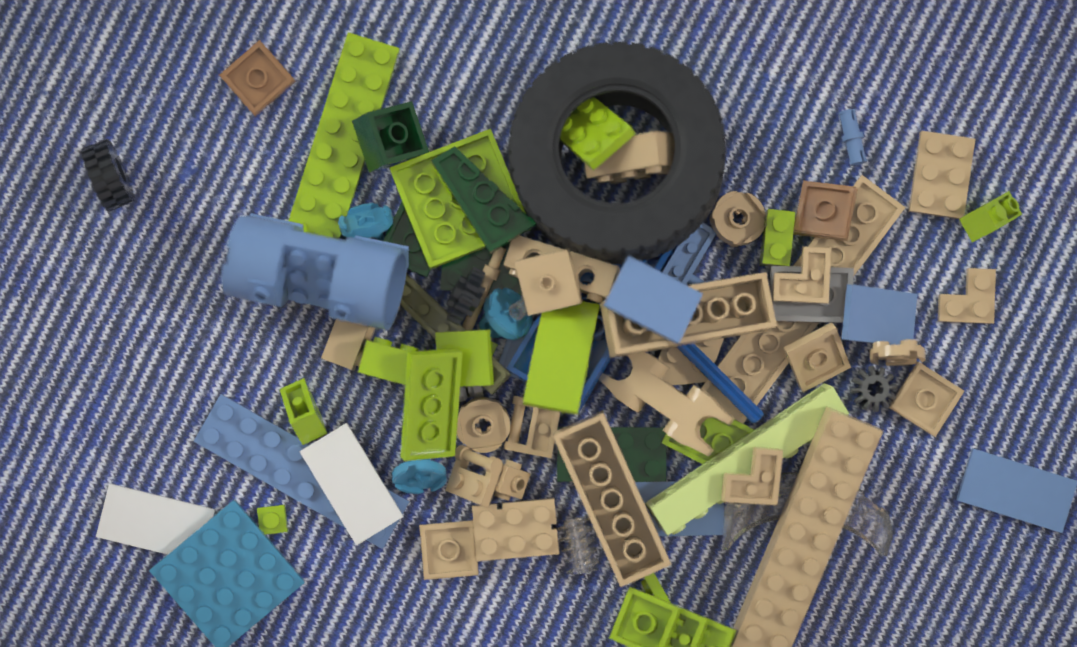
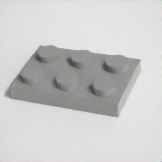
M770 266L771 299L773 296L774 273L801 274V267ZM830 267L828 304L772 301L776 321L843 323L846 286L853 285L854 268Z

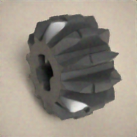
M869 366L868 374L863 369H860L858 374L862 380L858 378H852L851 382L858 385V388L850 389V393H859V396L853 401L855 404H858L864 400L863 410H868L870 405H872L873 412H878L879 403L883 408L889 407L885 398L895 400L896 398L894 394L889 393V389H897V384H888L894 376L888 374L883 377L885 373V368L880 367L876 373L874 366ZM876 382L878 384L876 388H879V393L870 395L869 392L871 390L867 389L868 385Z

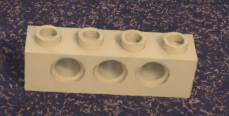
M519 236L511 241L504 267L509 270V275L518 278L515 261L564 249ZM570 251L580 293L587 294L588 300L602 303L603 300L607 299L620 272L619 267ZM586 272L594 274V280L589 285L580 283L581 276Z

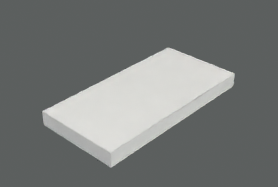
M348 423L299 451L356 545L404 517Z
M109 484L96 537L169 554L215 515L216 509Z

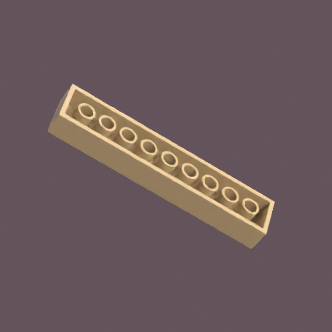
M826 406L733 626V629L737 631L730 647H792L883 431L877 426Z

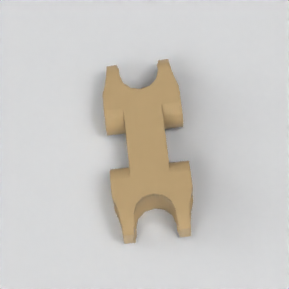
M646 352L627 355L632 361L633 369L631 374L624 380L617 381L613 377L601 374L598 380L612 392L616 399L638 413L645 403L649 404L670 419L663 429L666 434L680 444L694 448L706 456H710L713 449L700 435L702 423L707 418L715 417L731 425L735 419L715 398L699 387L693 385L688 394L685 395L662 378L669 367Z

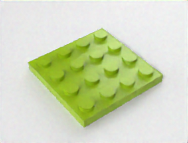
M491 128L389 168L430 270L486 248L431 160L455 146L525 213Z

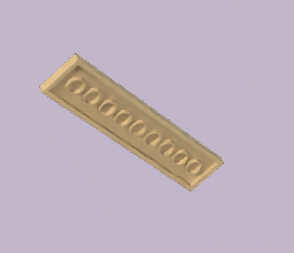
M863 175L853 185L857 187L858 191L848 240L841 241L814 237L807 246L831 248L830 267L854 268V275L906 208ZM802 254L793 266H802ZM776 321L777 327L768 331L740 335L717 367L757 406L789 363L783 347L812 333L819 322ZM708 379L700 389L715 398L735 420L743 424L747 417Z

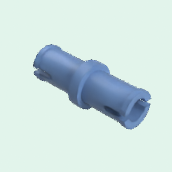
M848 109L838 113L844 134L842 141L846 143L850 166L867 162L862 143L864 135L859 130L855 109Z

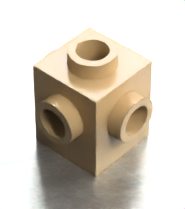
M507 459L506 463L502 466L494 490V496L508 501L511 496L522 499L530 473L520 470L522 464Z

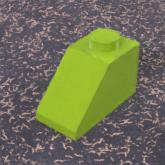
M304 378L279 389L290 424L302 445L327 434L320 411Z

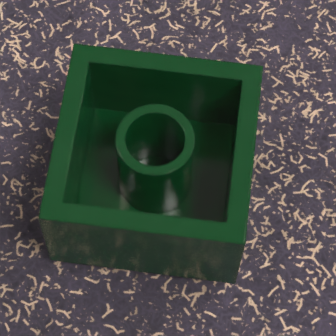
M412 101L367 112L352 121L369 173L389 168L429 153Z

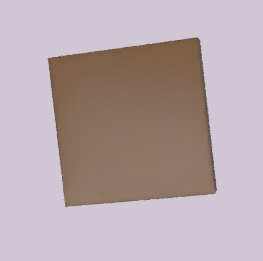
M260 40L219 75L255 117L296 82Z
M803 181L794 222V235L847 241L858 191L857 187Z

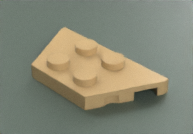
M724 338L694 344L715 364ZM677 347L661 349L658 359L669 367L662 379L669 384L682 385L701 383L708 380Z

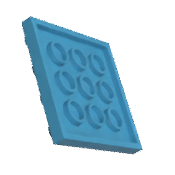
M235 499L149 570L215 647H229L305 583V580Z

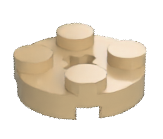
M732 191L723 195L715 203L709 218L716 235L722 241L728 243V245L738 247L752 243L762 234L765 227L764 217L766 215L762 203L754 195L747 192L744 194ZM733 212L737 215L743 214V225L736 224L733 221Z
M901 340L900 345H890L887 341H877L873 343V348L870 349V362L872 364L879 365L878 359L886 360V366L917 364V358L921 362L925 361V348L917 345V340Z
M487 397L475 398L460 408L457 436L471 450L479 453L492 452L498 449L510 433L509 414L498 400ZM484 418L485 421L491 423V425L487 426V431H482L480 427L475 426L476 423H479V419Z

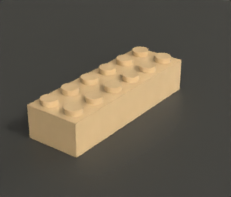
M766 272L688 285L703 295L679 344H675L603 307L606 301L604 300L600 303L610 358L768 331L777 327Z
M603 410L553 432V438L620 587L670 566L669 557Z

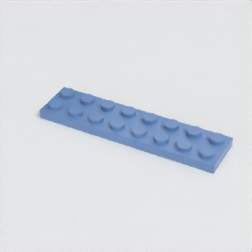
M220 394L194 442L345 528L299 452L311 444L302 445L297 436L225 395ZM388 489L403 514L410 501ZM399 520L366 540L383 549Z

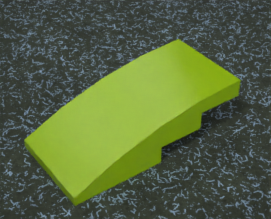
M582 302L542 312L523 405L578 415L600 304Z
M629 587L609 638L628 647H730L737 630Z

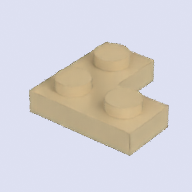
M802 247L801 274L774 273L772 301L828 304L831 248Z
M967 268L966 295L939 294L938 322L994 324L996 269Z
M753 447L751 474L724 473L721 500L733 503L777 505L783 450Z

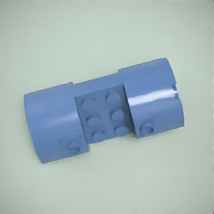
M252 213L250 216L241 215L235 222L226 245L229 248L227 264L222 266V288L225 295L277 307H283L288 300H292L300 304L306 303L329 309V317L383 330L390 329L398 313L404 291L406 272L409 266L408 246L361 236H355V238L348 237L345 241L305 233L303 231V224Z

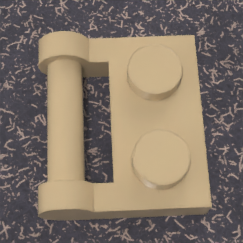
M513 396L512 404H515L508 441H505L504 449L552 458L555 443L553 432L557 431L560 412L533 407L527 444H518L525 406L527 405H523L524 397Z
M459 445L455 450L456 461L445 491L479 505L489 507L503 463L499 458L486 457L473 452L471 448L465 445ZM469 462L484 467L486 469L485 476L468 470Z

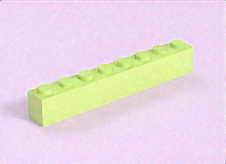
M825 383L756 428L755 431L747 434L647 501L645 505L660 529L667 535L677 534L686 527L685 524L693 518L699 519L708 513V508L714 504L723 503L724 501L721 500L724 473L751 474L753 447L783 450L782 459L790 458L798 453L799 447L805 443L809 444L812 442L826 406L848 415L849 412L834 387Z

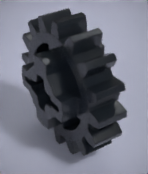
M472 267L467 277L460 276L446 305L450 306L446 320L460 325L465 315L472 316L486 289L481 286L485 272Z

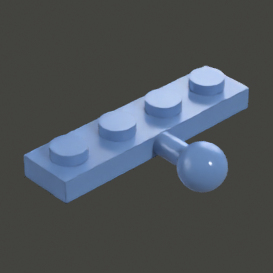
M702 223L693 234H690L688 239L680 245H676L661 273L685 285L712 282L713 280L703 281L693 275L716 235L714 230Z

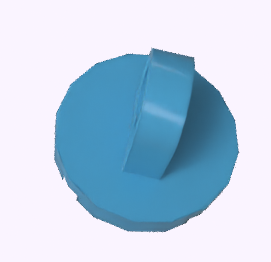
M375 203L352 207L348 210L347 216H340L338 222L339 229L345 237H375L383 241V232L393 224L392 211L386 205L382 208Z
M497 288L485 298V313L479 323L480 330L490 329V336L492 338L502 336L510 340L520 339L528 333L532 326V315H528L525 301L517 292L509 288Z
M430 459L407 461L394 468L392 471V482L398 490L406 493L421 494L424 493L423 489L430 488V492H433L443 487L447 482L446 468L441 463L430 461Z

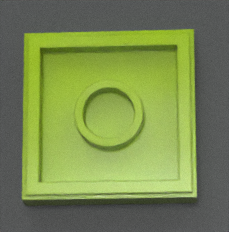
M490 329L435 333L436 350L458 348L463 352L460 387L494 385Z

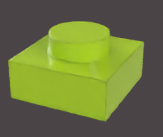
M285 504L257 508L259 528L265 535L288 532Z

